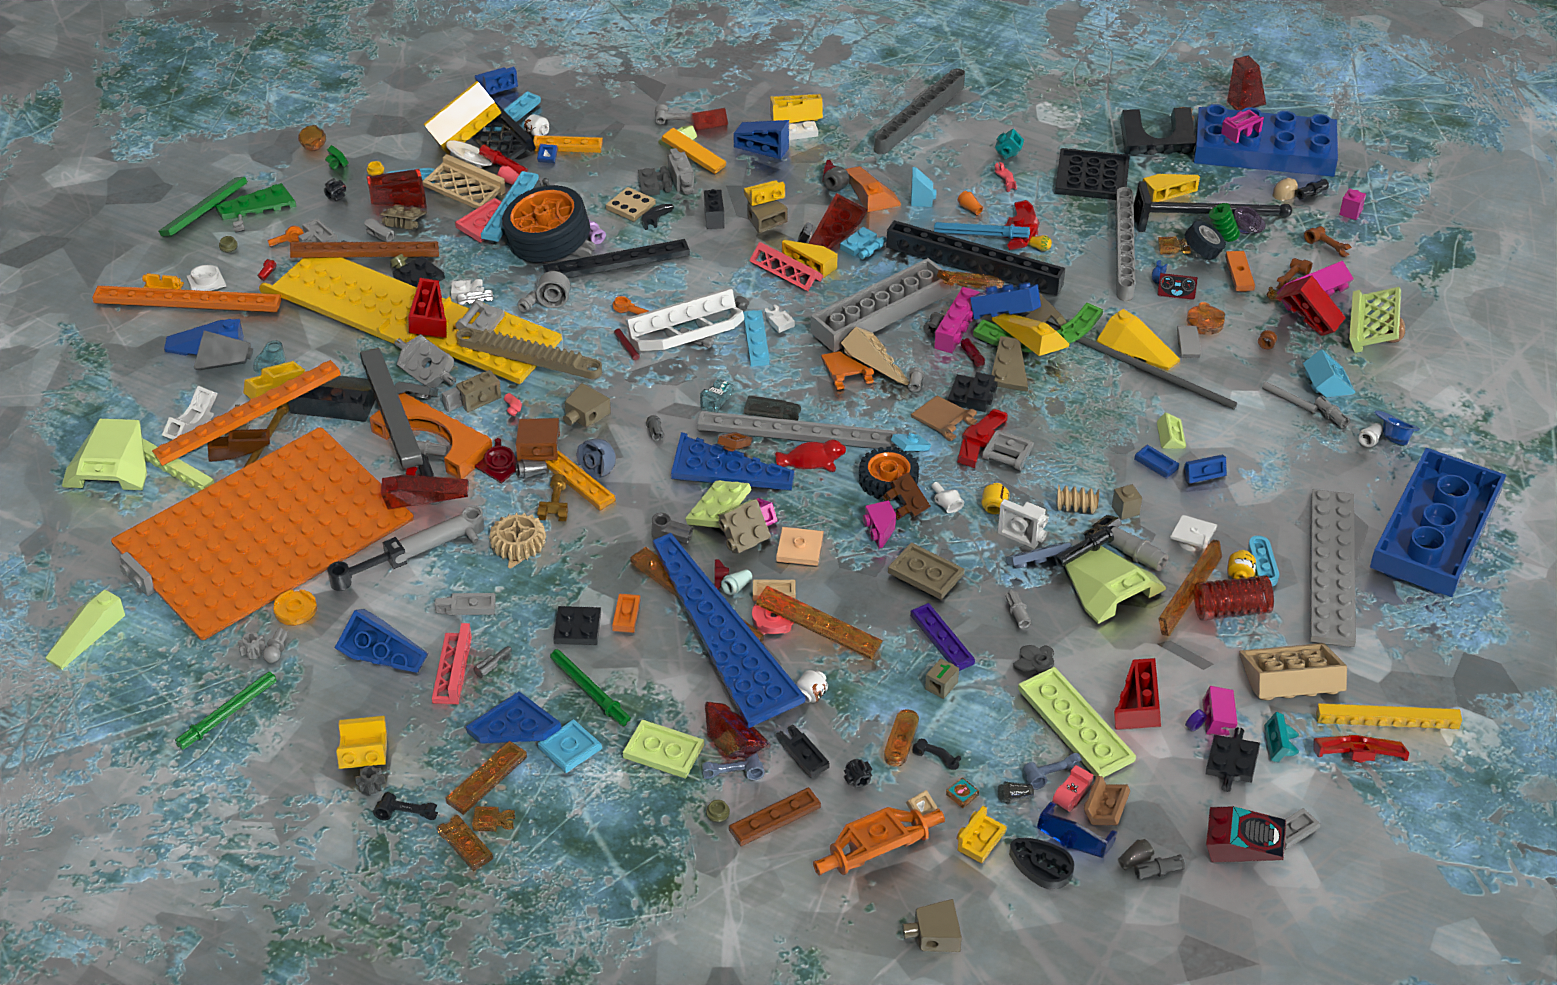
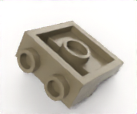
M752 499L718 514L720 519L719 526L725 532L727 537L726 544L732 553H740L771 538L757 499Z

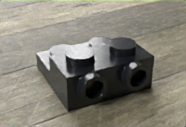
M976 372L975 377L957 374L947 401L961 408L986 412L987 406L992 404V392L996 393L998 381H995V376Z

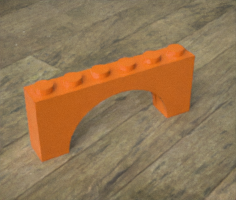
M405 393L398 394L412 431H427L437 434L447 440L452 446L449 453L444 457L446 472L462 480L475 469V465L485 457L487 450L492 447V440L487 435H483L472 427L459 422L457 419L445 415L443 412L430 407L413 396ZM378 410L369 417L371 430L374 434L387 440L390 436L381 412Z

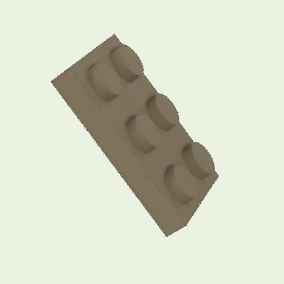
M911 542L890 564L888 573L942 600L964 575V568Z

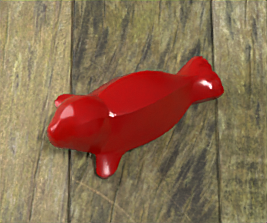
M834 439L828 440L825 443L806 442L797 446L788 454L776 452V463L782 467L791 466L798 469L821 468L829 472H835L836 467L833 462L846 453V447Z

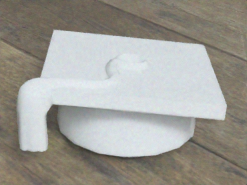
M213 265L195 267L192 269L191 275L186 276L191 290L212 291L226 287L218 267Z
M1182 515L1170 539L1177 540L1178 544L1188 551L1202 550L1201 557L1206 558L1209 551L1208 543L1217 528V524Z

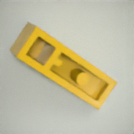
M1156 174L1143 178V181L1147 184L1151 202H1161L1198 191L1200 176Z
M789 240L782 241L783 254L824 275L823 278L837 269L838 254L830 249L819 245Z

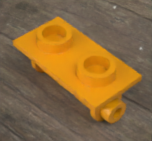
M147 273L142 277L143 282H146L143 288L181 290L184 282H181V279L177 276L163 275L161 280L160 275Z

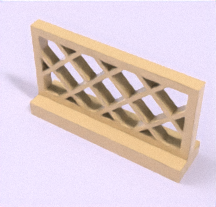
M448 154L443 157V163L422 181L423 186L475 209L494 199L497 195L502 196L505 193L504 178ZM452 178V181L442 182V179ZM440 180V183H431V181ZM466 184L467 186L464 188H457L458 185ZM454 186V189L450 190L444 188ZM481 191V194L472 195L471 192ZM460 193H469L467 196L459 195ZM483 199L480 204L473 200Z

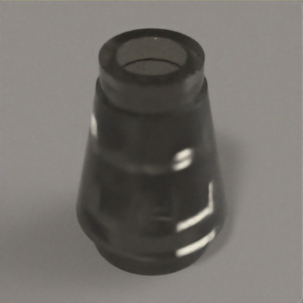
M1005 781L998 786L999 801L1007 805L1033 798L1034 796L1032 784Z
M1146 839L1136 840L1117 860L1120 866L1127 870L1134 867L1135 864H1142L1151 860L1154 850Z

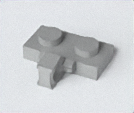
M318 219L302 224L305 233L298 236L299 242L338 241L337 235Z

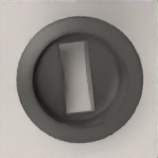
M737 296L735 298V305L744 312L749 306V301L742 296Z

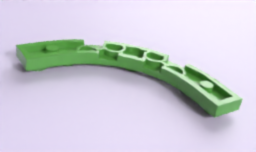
M1086 302L1078 314L1062 325L1061 329L1057 330V332L1069 344L1073 343L1089 332L1103 315V309ZM984 319L973 331L974 337L995 346L999 345L1000 336L1015 338L1000 326ZM1020 342L1022 352H1033Z

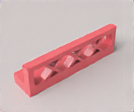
M761 242L758 243L749 260L806 291H809L814 280L821 282L824 276L818 271ZM760 252L765 253L766 260L756 261ZM778 260L781 267L772 269L771 262ZM794 268L795 274L787 277L785 269ZM806 274L810 277L806 284L803 285L800 282V276Z
M461 623L459 633H445L432 695V704H459L472 641L470 623ZM450 640L458 641L457 646L451 647L449 645ZM454 655L453 663L449 664L446 659ZM448 672H451V676L448 681L442 678V676H444ZM446 688L448 689L449 696H438L441 691Z

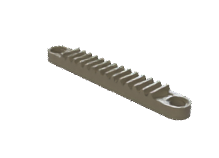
M466 327L457 331V342L465 348L588 379H597L602 375V363L597 359L582 356L580 352L575 354L571 350L569 353L566 349L561 351L559 347L553 349L552 345L546 347L544 343L539 345L535 341L533 344L530 340H527V342L523 338L517 340L516 336L510 338L508 334L503 336L500 332L498 335L494 331L489 333L487 329L481 331ZM470 336L471 338L463 339L462 337ZM592 367H593V368H597V370L591 371V370H588V368H592Z

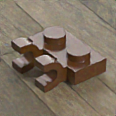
M909 472L890 484L893 489L882 496L884 501H891L898 496L904 506L895 512L897 521L907 514L914 518L931 507Z

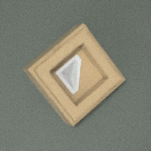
M927 790L906 802L910 811L917 809L922 816L938 809Z

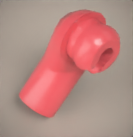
M511 393L506 394L504 401L510 405L507 412L512 416H516L517 412L521 411L522 403Z

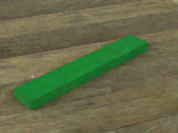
M245 177L232 179L158 231L159 234L163 237L174 235L247 184L248 181Z

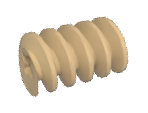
M1058 485L1057 508L1061 511L1063 505H1065L1066 511L1069 512L1071 506H1073L1074 512H1078L1081 507L1083 513H1086L1087 509L1090 508L1091 514H1094L1098 508L1100 489L1094 494L1093 489L1090 488L1086 494L1084 487H1081L1079 493H1077L1075 486L1069 492L1068 486L1065 485L1061 491L1060 485Z

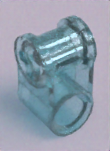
M273 340L266 344L254 361L253 368L255 372L259 373L263 368L283 364L286 361L282 343L278 340Z

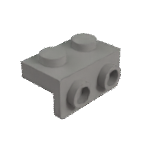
M128 552L120 555L122 564L120 569L122 573L145 595L149 596L155 593L151 575Z

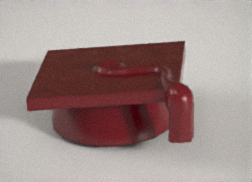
M497 438L494 440L495 446L487 450L485 457L475 465V468L502 484L516 472V462L518 461L514 452L510 448L502 446L501 439Z

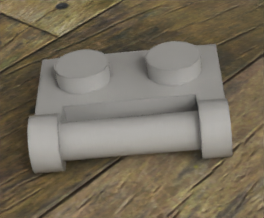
M475 299L465 316L456 322V327L459 330L466 327L481 331L487 329L491 333L505 316L504 310L486 305L481 300ZM477 312H480V315L476 318V320L472 324H469L470 320L474 317V315Z
M996 430L986 446L982 458L1005 463L1021 471L1025 460L1033 449L1034 442ZM994 450L1017 457V459L994 452Z

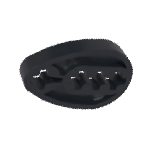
M1016 838L1011 842L1009 855L1022 874L1038 886L1046 889H1059L1071 881L1074 872V860L1065 849L1033 838Z

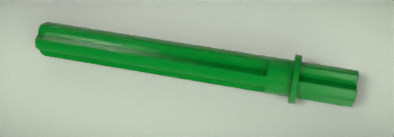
M555 649L550 654V658L605 710V714L608 717H613L623 727L627 725L631 717L620 708L621 705L618 701H614L560 650Z
M271 672L265 673L195 725L191 724L189 730L175 739L177 747L184 750L196 740H202L203 735L276 682L275 675Z

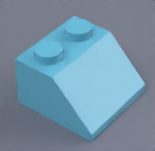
M1322 349L1303 362L1306 368L1305 374L1312 381L1311 387L1316 393L1320 392L1325 397L1353 395L1355 393L1343 366Z

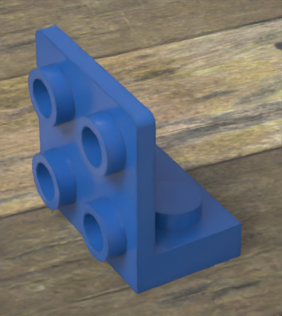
M503 67L475 75V80L479 82L488 95L518 87L515 67L507 69Z

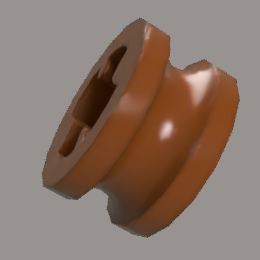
M1270 330L1263 331L1258 339L1259 346L1266 350L1272 349L1277 341V335Z

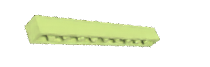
M143 439L145 460L152 463L155 467H159L164 472L171 474V476L178 478L181 482L188 484L198 491L215 483L213 478L178 458L162 466L152 452L157 446Z

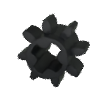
M333 178L325 183L324 193L328 199H334L337 202L345 196L346 186L341 180L336 181Z
M853 759L845 767L844 772L846 775L844 778L848 785L853 784L854 787L861 788L871 781L873 776L871 771L873 769L868 761L863 762L862 759Z

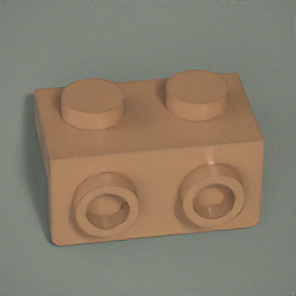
M1103 776L1096 777L1094 784L1091 786L1089 798L1084 804V812L1088 816L1091 825H1118L1130 794L1128 784H1106Z

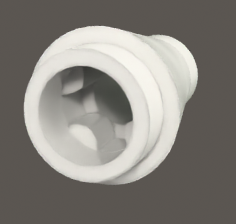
M1374 423L1372 426L1362 429L1359 433V442L1365 447L1376 445L1383 432V426L1380 423Z

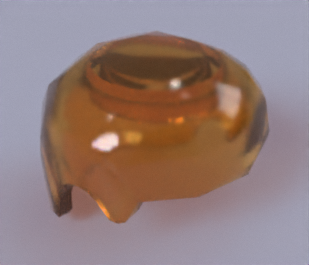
M310 125L301 130L298 140L306 150L316 151L325 144L326 134L317 125Z

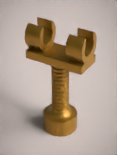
M555 474L551 477L550 487L553 489L551 502L539 501L537 511L539 520H546L547 513L558 514V521H567L568 503L559 502L561 491L567 485V478L564 475Z

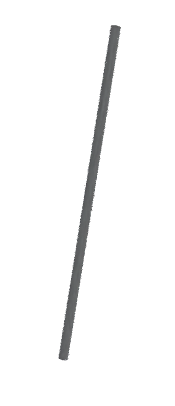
M1029 312L1015 313L1014 315L1026 317ZM1049 321L1045 322L1056 331L1061 329L1059 325ZM1083 336L1076 340L1081 344L1229 408L1235 409L1237 406V402L1087 337Z

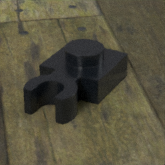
M1106 515L1092 525L1093 528L1085 531L1083 534L1086 537L1089 533H1095L1103 525L1108 526L1110 529L1115 526L1119 527L1122 525L1119 517Z

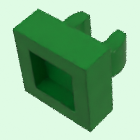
M332 145L327 149L330 155L325 158V161L329 163V167L336 169L338 165H341L345 168L349 164L340 150Z

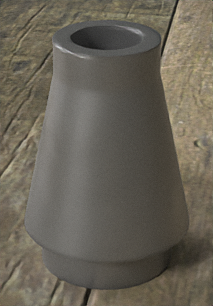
M521 459V461L516 462L518 478L526 479L547 472L545 461Z

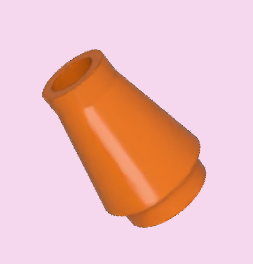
M963 191L959 195L957 201L961 207L973 212L975 215H979L983 211V206L972 192Z

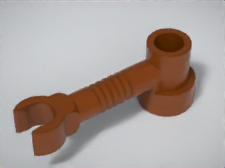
M1322 226L1305 231L1304 238L1307 243L1313 244L1321 240L1335 248L1340 256L1346 257L1350 255L1345 250L1352 247L1349 244L1339 243L1327 236Z
M1293 258L1290 263L1291 269L1284 276L1277 279L1279 285L1276 288L1280 289L1284 284L1289 283L1296 273L1308 275L1311 272L1313 263L1305 259L1302 261Z

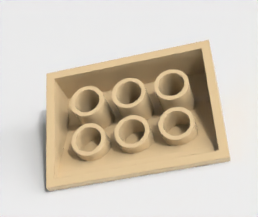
M1324 643L1239 651L1252 691L1259 699L1272 700L1274 697L1294 698L1295 695L1316 696L1317 693L1337 694L1339 691H1346L1347 665Z

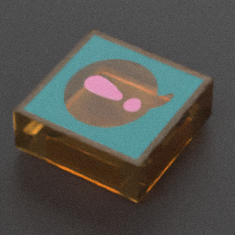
M962 777L946 790V795L964 808L979 796V790Z

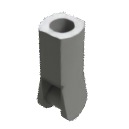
M367 219L364 223L368 234L385 242H391L395 237L393 230L374 219Z

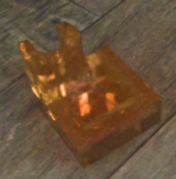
M475 806L472 824L473 831L497 832V826H502L507 830L514 829L513 821L507 819H515V811L505 810L501 813L499 812V807Z

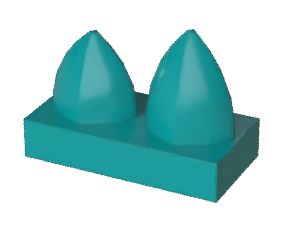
M1275 712L1264 724L1270 759L1279 763L1284 756L1290 757L1299 753L1296 746L1289 741V739L1298 737L1299 733L1285 723L1284 714Z

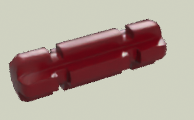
M969 338L962 339L961 347L977 367L984 366L985 358L976 346L972 344V341Z

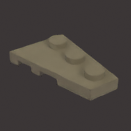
M1000 336L991 375L995 376V381H998L997 387L1028 392L1020 341L1016 338Z

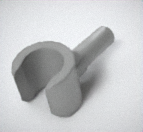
M239 214L238 220L232 222L235 233L245 230L242 215Z

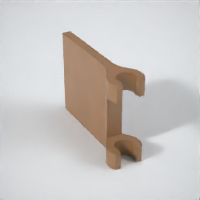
M935 396L911 414L912 418L939 431L948 441H952L957 437L952 432L956 430L955 425L961 420H964L970 426L977 422L973 418L977 414L974 409H963L939 396Z

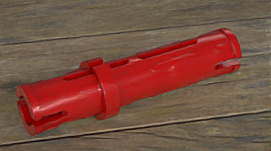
M482 145L479 149V155L491 160L493 164L509 166L518 174L522 171L528 172V168L505 157L498 150L495 151L486 145Z

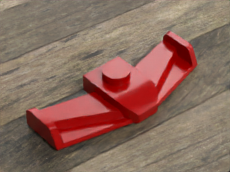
M1027 200L1014 203L1017 215L1011 218L1010 226L1014 224L1016 227H1030L1029 238L1014 237L1007 244L1009 250L1027 247L1035 230L1038 228L1039 220L1036 217L1034 207Z
M993 409L976 425L966 428L962 434L963 440L957 462L976 468L980 447L986 448L996 432L994 430L1002 423H1006L1008 414Z
M1361 735L1314 738L1313 750L1318 758L1322 757L1323 754L1345 752L1348 753L1352 760L1360 763L1375 761L1376 754L1400 757L1403 761H1408L1409 751L1400 741Z

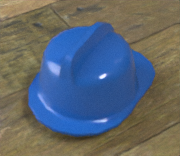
M1377 410L1374 412L1384 420L1383 433L1393 443L1403 446L1407 445L1414 430H1420L1419 427L1405 423L1388 413Z

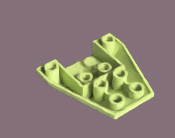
M99 419L66 468L62 486L67 488H83L85 480L119 481L123 490H143L147 469L140 421Z
M1100 546L1099 550L1089 551L1065 565L1084 610L1098 624L1115 616L1117 603L1141 591L1148 598H1151L1166 590V586L1154 574L1103 546Z

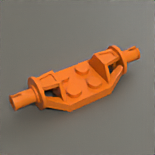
M886 807L845 825L835 843L830 845L831 855L813 861L814 870L820 876L837 868L842 875H846L850 869L863 866L867 860L902 845L907 847L920 839L925 841L929 838V828L945 822L944 814L939 808L922 816L917 809H912L908 812ZM901 822H911L912 826L905 827ZM849 844L851 852L844 855L842 849Z

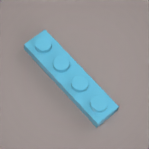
M527 91L506 107L504 111L517 122L541 103V97ZM502 126L495 127L494 131H502Z
M762 310L744 311V326L750 366L770 365Z

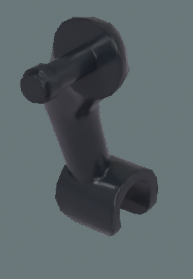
M922 738L913 745L912 752L915 755L922 756L927 751L940 757L949 769L957 770L959 768L961 756L954 758L945 749L928 744L927 740Z

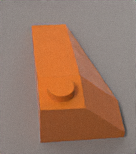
M862 167L846 169L849 174V182L867 212L901 206V202L896 194Z

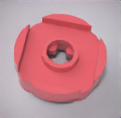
M781 597L763 598L752 609V622L760 634L788 633L795 622L794 606L791 603L790 605L786 603L785 599ZM775 613L777 617H771V614Z

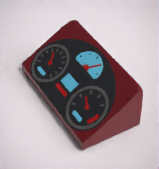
M1160 273L1158 296L1194 300L1198 277Z

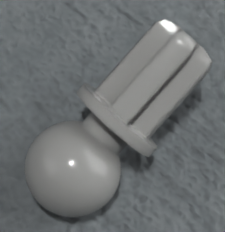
M279 627L273 638L268 640V647L263 651V658L268 663L277 662L281 655L280 652L285 648L284 642L288 631L282 627Z

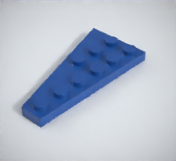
M681 432L671 471V479L710 483L721 480L749 483L751 487L792 490L794 470L774 463L769 465L762 463L759 458L753 457L751 459L745 457L742 452L736 450L729 451L724 449V446L718 444L710 445L704 443V439L697 437L695 440L688 437V434Z

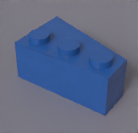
M789 120L742 122L733 133L734 148L777 159H782L789 149Z

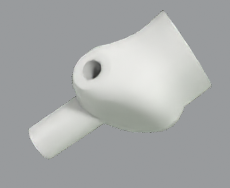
M938 482L932 484L933 490L937 493L934 497L935 502L942 506L947 513H953L963 508L964 500L959 496L957 490H944Z

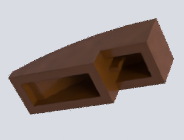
M270 429L232 430L228 432L227 437H218L208 442L209 462L234 459L260 450L270 444Z

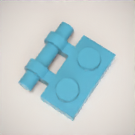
M862 227L841 242L840 249L852 256L858 254L860 259H864L865 257H870L876 249L882 248L886 242V237L881 236L877 238L876 233Z

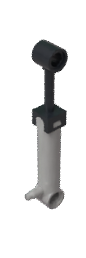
M468 506L462 511V514L398 540L394 537L382 542L383 554L350 568L348 564L342 561L330 564L327 571L331 588L335 591L347 590L352 584V576L386 561L390 563L393 569H397L406 565L407 559L464 535H467L473 542H477L479 540L477 534L481 533L485 527L482 509L478 506Z

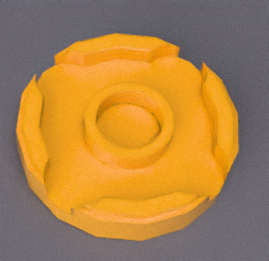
M301 589L295 592L294 590H289L280 594L275 599L273 610L279 622L295 626L309 621L317 611V604L312 593Z

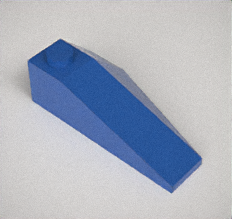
M240 319L218 320L167 336L164 350L168 353L185 356L189 354L197 355L204 330L243 341L244 335Z
M366 609L354 610L335 646V649L352 659L368 661L419 673L429 654L391 625Z

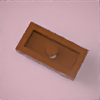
M732 432L720 435L717 443L724 445L723 448L726 450L735 451V449H743V447L750 446L752 437Z

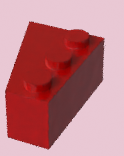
M1155 658L1134 659L1125 680V687L1121 691L1119 704L1114 711L1116 730L1161 727Z

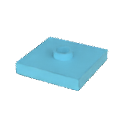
M574 719L561 727L562 729L538 743V748L565 773L602 749L601 743Z

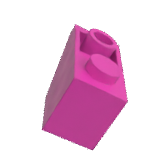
M889 500L865 506V515H863L864 525L869 527L871 539L876 541L879 548L884 547L895 530L896 513Z

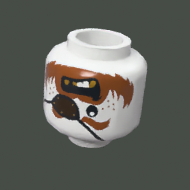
M533 114L525 120L524 130L532 137L535 135L546 136L549 132V122L545 117Z
M808 670L796 682L797 687L806 696L805 703L818 702L828 690L826 676L820 671Z

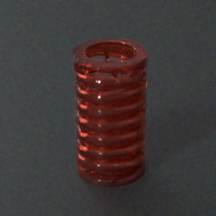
M1267 575L1234 578L1231 580L1225 579L1223 581L1216 580L1215 582L1207 581L1206 583L1197 582L1194 587V603L1197 616L1201 621L1212 620L1214 617L1220 619L1221 617L1229 618L1230 616L1237 617L1238 615L1245 616L1246 614L1250 616L1254 612L1257 615L1262 614V612L1269 614L1274 608V593L1271 581ZM1200 591L1202 593V604H1200Z

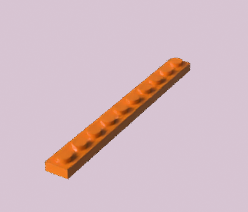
M97 286L92 297L94 303L265 312H278L282 301L281 294Z
M331 360L323 362L320 366L306 371L302 375L288 380L284 384L270 389L256 398H252L239 407H234L231 411L217 416L213 420L199 425L195 429L179 435L165 444H161L152 452L163 466L340 376V370Z

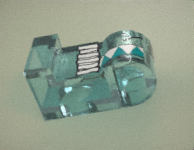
M720 378L717 379L713 386L708 390L704 389L700 393L701 408L709 412H718L732 396L734 385Z

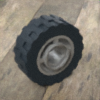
M1195 221L1184 234L1187 244L1197 254L1207 259L1216 258L1226 247V242L1217 229L1204 221Z

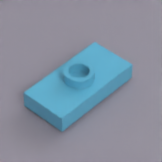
M893 434L891 441L903 451H929L931 444L918 434Z

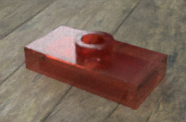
M725 108L691 114L695 131L728 125Z

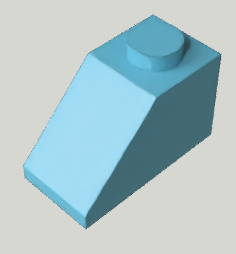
M912 167L911 206L932 207L933 200H936V189H933V181L918 168Z

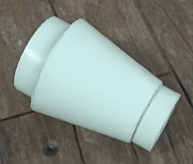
M745 569L725 576L721 582L723 591L728 595L738 594L752 580V574L749 570Z

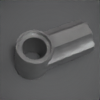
M656 513L652 517L651 534L654 539L672 533L677 541L689 544L693 533V526L672 521L666 513Z

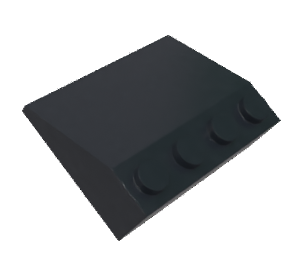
M338 376L288 402L291 414L366 422L376 399L368 379Z

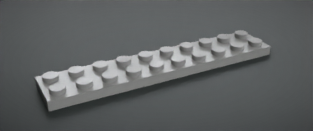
M1312 489L1310 642L1355 647L1354 494Z

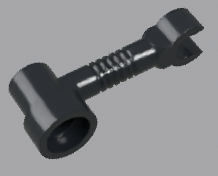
M390 792L383 794L381 801L377 802L373 810L374 816L383 821L389 820L395 810L420 814V816L429 820H435L438 812L435 811L437 807L435 803L419 805L396 801V796Z

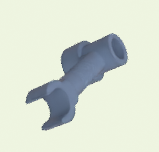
M756 753L747 754L745 761L726 764L705 762L702 764L704 779H711L720 773L745 770L747 778L750 780H759L765 774L763 764L759 761V756Z
M1073 753L1062 761L1037 767L1034 762H1029L1024 766L1023 770L1030 787L1038 790L1047 783L1045 775L1065 769L1072 770L1075 765L1082 767L1078 762L1082 758L1079 753Z

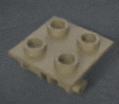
M393 205L392 208H387L380 215L385 216L382 218V224H385V226L396 228L400 226L402 229L414 230L418 228L416 219L426 214L427 211H421V208L418 207L406 209L403 205Z

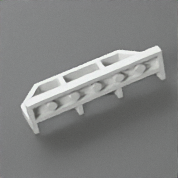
M726 288L625 319L632 346L639 351L665 350L734 329L744 320L743 310L735 305L733 290ZM730 309L733 316L729 320L715 324L702 318L703 316ZM696 319L697 326L701 328L680 333L670 326ZM665 328L666 335L669 336V338L660 340H639L636 338L637 336Z

